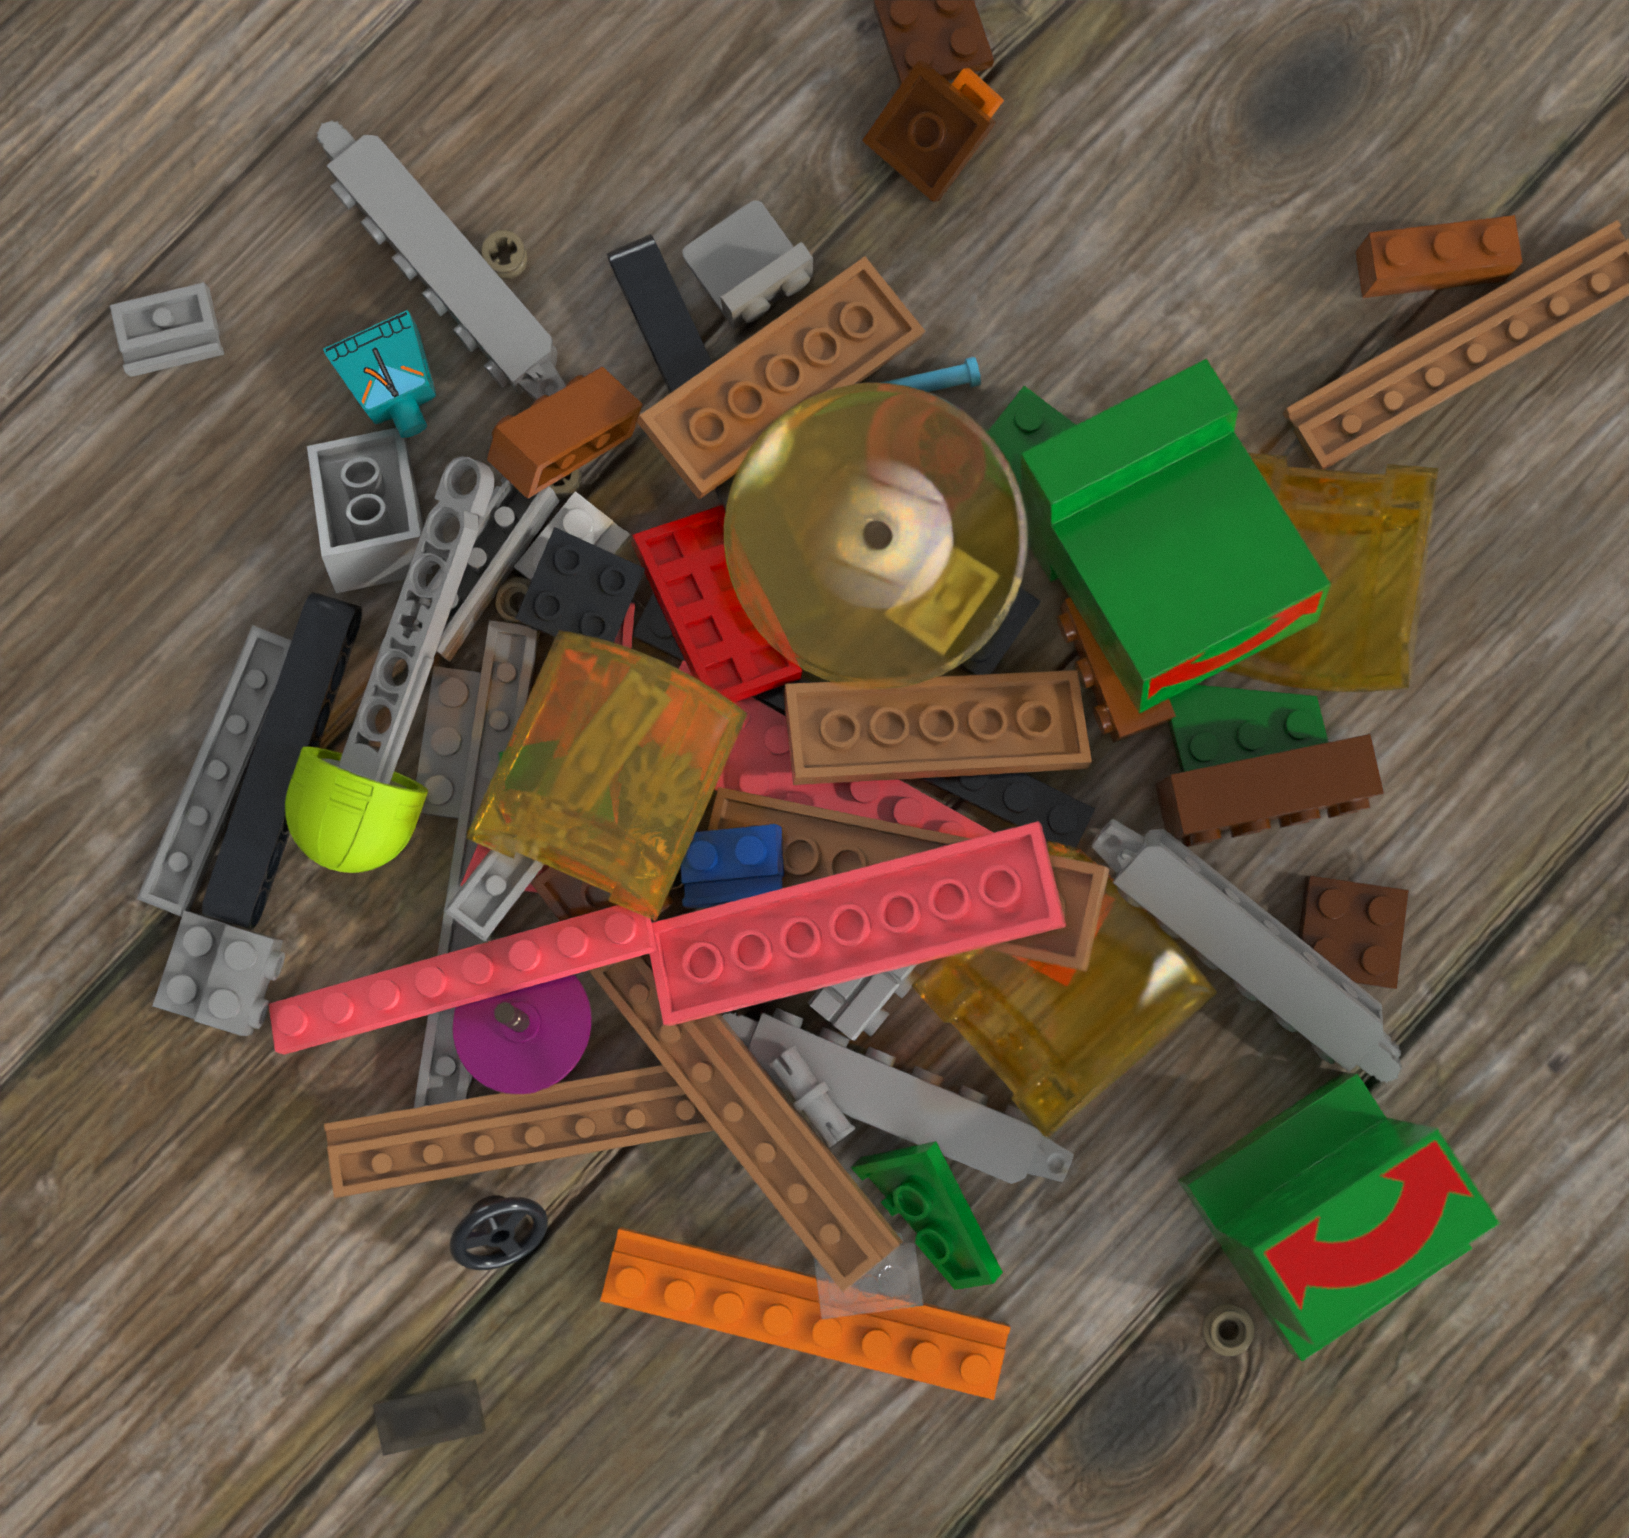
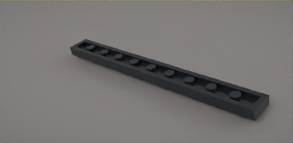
M653 592L632 636L634 639L683 662L685 659ZM799 663L802 669L800 679L788 684L837 681ZM785 685L752 696L785 713L783 695ZM1024 773L918 778L1016 827L1039 822L1042 825L1045 841L1070 854L1075 852L1095 808Z

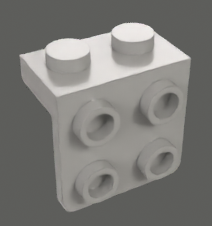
M756 200L746 204L687 244L683 249L684 261L734 330L745 322L752 323L762 317L770 309V305L785 295L791 296L799 292L809 283L810 278L813 277V257L802 242L793 246L763 203Z

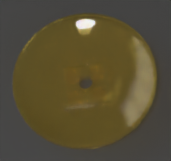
M861 383L830 389L802 401L778 417L758 437L740 464L731 486L724 520V547L730 579L739 602L758 632L774 649L805 671L825 680L857 688L887 689L919 684L936 678L969 659L986 644L1009 613L1023 579L1028 555L1029 532L1023 494L1007 457L996 441L977 421L949 401L920 389L892 383ZM881 521L888 525L892 533V540L887 547L875 548L867 542L865 528L868 523Z

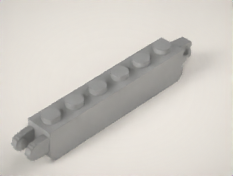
M331 120L330 122L321 123L322 125L316 134L318 135L317 140L321 147L324 148V152L331 160L326 166L336 181L330 186L332 191L348 210L356 205L366 216L360 223L378 245L386 240L396 251V254L391 259L405 277L411 281L417 276L427 287L422 295L436 313L441 317L448 312L458 323L453 331L470 352L479 348L489 359L484 367L501 388L510 384L519 395L525 392L535 401L543 395L551 396L565 388L564 381L554 367L557 362V349L553 346L552 337L378 136L363 135L356 141L343 128L342 124L339 125L338 121L333 122Z
M1112 819L1093 840L1092 847L1116 872L1113 883L1117 885V891L1124 900L1135 907L1143 906L1156 917L1157 924L1165 933L1175 939L1181 937L1195 948L1196 955L1206 966L1213 970L1220 968L1234 979L1236 988L1251 1001L1260 1000L1270 1008L1274 1018L1282 1027L1293 1033L1298 1031L1310 1040L1315 1052L1330 1064L1337 1062L1348 1072L1358 1065L1370 1076L1374 1075L1375 1080L1379 1079L1380 1082L1385 1081L1388 1083V1081L1398 1079L1399 1071L1402 1070L1400 1059H1398L1401 1056V1051L1399 1050V1045H1396V1041H1391V1037L1383 1032L1382 1004L1165 829L1149 830L1143 837Z
M777 1007L773 1016L762 1013L759 1021L745 1015L739 1016L737 1012L723 1013L722 1017L774 1082L781 1088L788 1090L769 1064L795 1045L798 1049L797 1051L820 1083L826 1081L830 1086L831 1090L828 1091V1094L843 1114L917 1145L936 1141L944 1156L1010 1184L1025 1179L1027 1174L1063 1182L1068 1173L1074 1154L1043 1136L1044 1130L1033 1125L1036 1116L1009 1104L1005 1113L988 1107L986 1104L989 1096L961 1085L957 1094L940 1086L942 1076L915 1066L912 1074L893 1067L896 1057L870 1046L865 1055L847 1048L850 1040L848 1037L825 1027H822L819 1035L800 1028L804 1020L803 1018Z

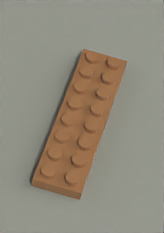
M722 787L717 789L708 831L769 824L781 826L784 866L782 888L970 839ZM1049 855L1066 927L982 947V949L1087 972L1109 868Z

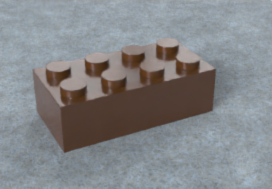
M1370 734L1171 774L1155 784L1164 828L1177 840L1181 839L1182 844L1186 847L1202 845L1221 839L1220 831L1230 829L1232 838L1259 833L1262 830L1270 829V821L1277 819L1280 828L1308 823L1311 820L1321 818V810H1327L1328 818L1357 813L1360 810L1371 808L1369 799L1384 794Z

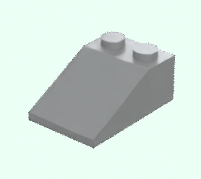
M397 428L307 446L321 556L335 593L406 579L424 528L406 438H401ZM432 567L428 570L427 574L433 573Z

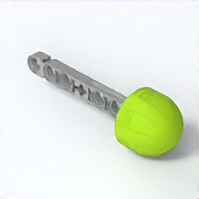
M461 456L453 459L443 472L434 499L439 500V503L428 514L343 753L317 747H303L293 772L285 800V814L289 831L295 843L305 855L328 869L346 873L365 872L378 868L395 858L412 837L428 794V789L425 786L394 770L479 532L478 515L484 517L494 489V475L490 467L470 457ZM474 468L477 474L476 486L469 494L463 495L459 485L460 479L464 472ZM456 516L460 524L459 534L452 542L446 543L442 533L443 526L449 518ZM439 564L443 573L442 581L435 590L430 591L426 586V574L433 565ZM420 597L432 600L431 606L419 603ZM414 618L423 623L420 632H417L412 627ZM404 659L409 669L408 677L402 685L396 686L392 679V670L399 660ZM386 706L391 712L392 720L388 730L381 734L376 728L375 719L378 711ZM369 741L381 742V747L368 745Z

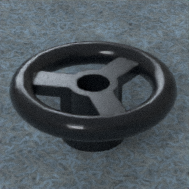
M501 1195L485 1197L472 1207L470 1213L454 1229L450 1238L451 1255L459 1265L472 1270H492L510 1265L525 1257L542 1241L548 1227L546 1211L536 1201L524 1197L505 1198ZM527 1214L532 1218L533 1225L529 1233L518 1242L514 1238V1228ZM488 1245L490 1247H500L503 1251L490 1255H476L468 1252L466 1249Z

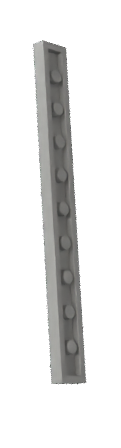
M489 620L445 908L462 887L460 886L461 881L504 784L498 752L518 749L524 740L540 632L526 625ZM444 912L437 956L485 943ZM495 929L488 936L485 942L493 940ZM456 1007L428 1015L414 1108L469 1099L472 1075L462 1064L453 1039V1017Z

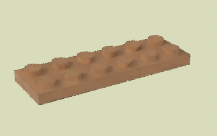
M864 256L639 415L637 423L700 500L920 340L925 330Z
M1078 670L785 684L783 691L793 785L1087 769L1092 763Z

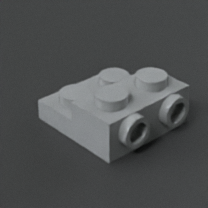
M184 911L153 1007L195 1019V1022L240 1036L252 1035L254 1028L259 1029L262 1026L268 1012L269 1000L264 999L269 982L270 980L275 981L278 978L283 967L285 953L280 951L283 940L197 913Z

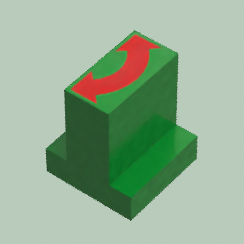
M1207 358L1021 453L1022 535L1049 581L1052 582L1059 578L1139 714L1319 621L1331 586L1327 576L1234 432L1239 408Z
M1349 1072L1340 1073L1178 1179L1180 1185L1288 1352L1301 1362L1472 1250L1473 1248L1470 1245L1472 1242L1500 1224L1438 1128L1387 1118L1359 1075Z

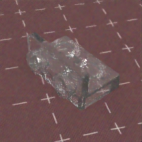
M896 1232L903 1243L845 1292L839 1289L814 1257L822 1320L923 1306L914 1240H903V1233Z

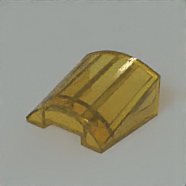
M1248 453L1327 576L1331 586L1319 621L1230 666L1224 671L1267 683L1320 691L1374 692L1409 688L1439 468L1387 464L1385 475L1288 467L1287 456Z
M558 631L466 838L512 859L515 858L517 852L611 893L609 901L656 921L731 755L747 713L708 685L656 658L603 639Z
M1055 842L1046 844L1049 855L1096 864L1079 848ZM1109 874L1087 972L978 948L936 959L912 985L944 1023H952L1015 1094L1011 1099L1045 1138L1052 1136L1217 994V991L1192 960L1159 927L1150 914L1142 906L1135 907L1122 898L1117 891V885L1113 883L1114 879Z

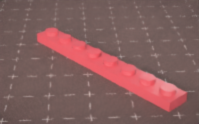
M637 899L269 1003L275 1052L284 1055L656 952L657 947L648 903L643 899Z

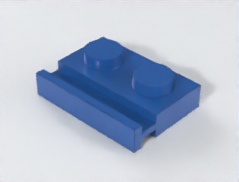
M769 824L680 834L681 878L685 888V899H682L683 907L690 909L718 906L782 889L784 866L781 826Z

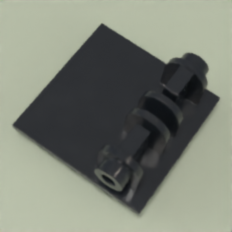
M554 527L515 619L525 623L527 627L535 631L548 633L607 659L645 568Z

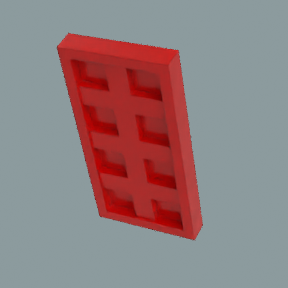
M723 505L632 535L631 545L641 566L645 568L644 573L709 712L800 679L802 669Z

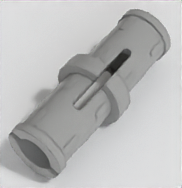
M794 1045L782 1053L781 1057L774 1059L769 1066L771 1069H774L796 1100L792 1105L797 1112L804 1111L827 1143V1147L830 1148L855 1130V1127L849 1123L828 1094V1091L831 1090L830 1086L826 1081L820 1083Z

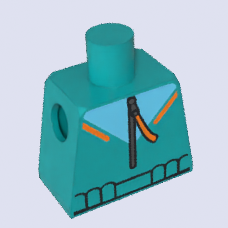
M408 310L323 348L326 357L374 424H380L392 418L401 438L415 436L427 428L428 425L419 406L433 400L436 397V391L420 331Z

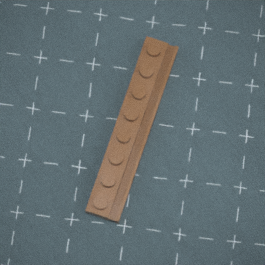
M1616 220L1287 407L1282 414L1285 419L1288 418L1295 429L1293 432L1318 473L1628 297L1629 239L1626 240L1620 231V222Z
M650 954L589 971L842 1292L849 1289L903 1243L721 1014L672 1026L663 1025Z
M663 1065L556 1083L542 1091L530 1094L498 1093L324 1124L334 1198L715 1131Z

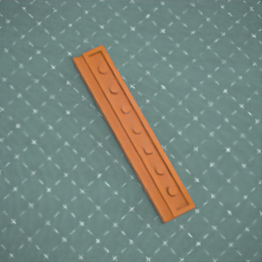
M623 1227L618 1228L616 1242L600 1299L601 1302L992 1400L995 1398L1006 1350L1005 1346L1011 1326L1007 1323L855 1285L842 1292L831 1279Z

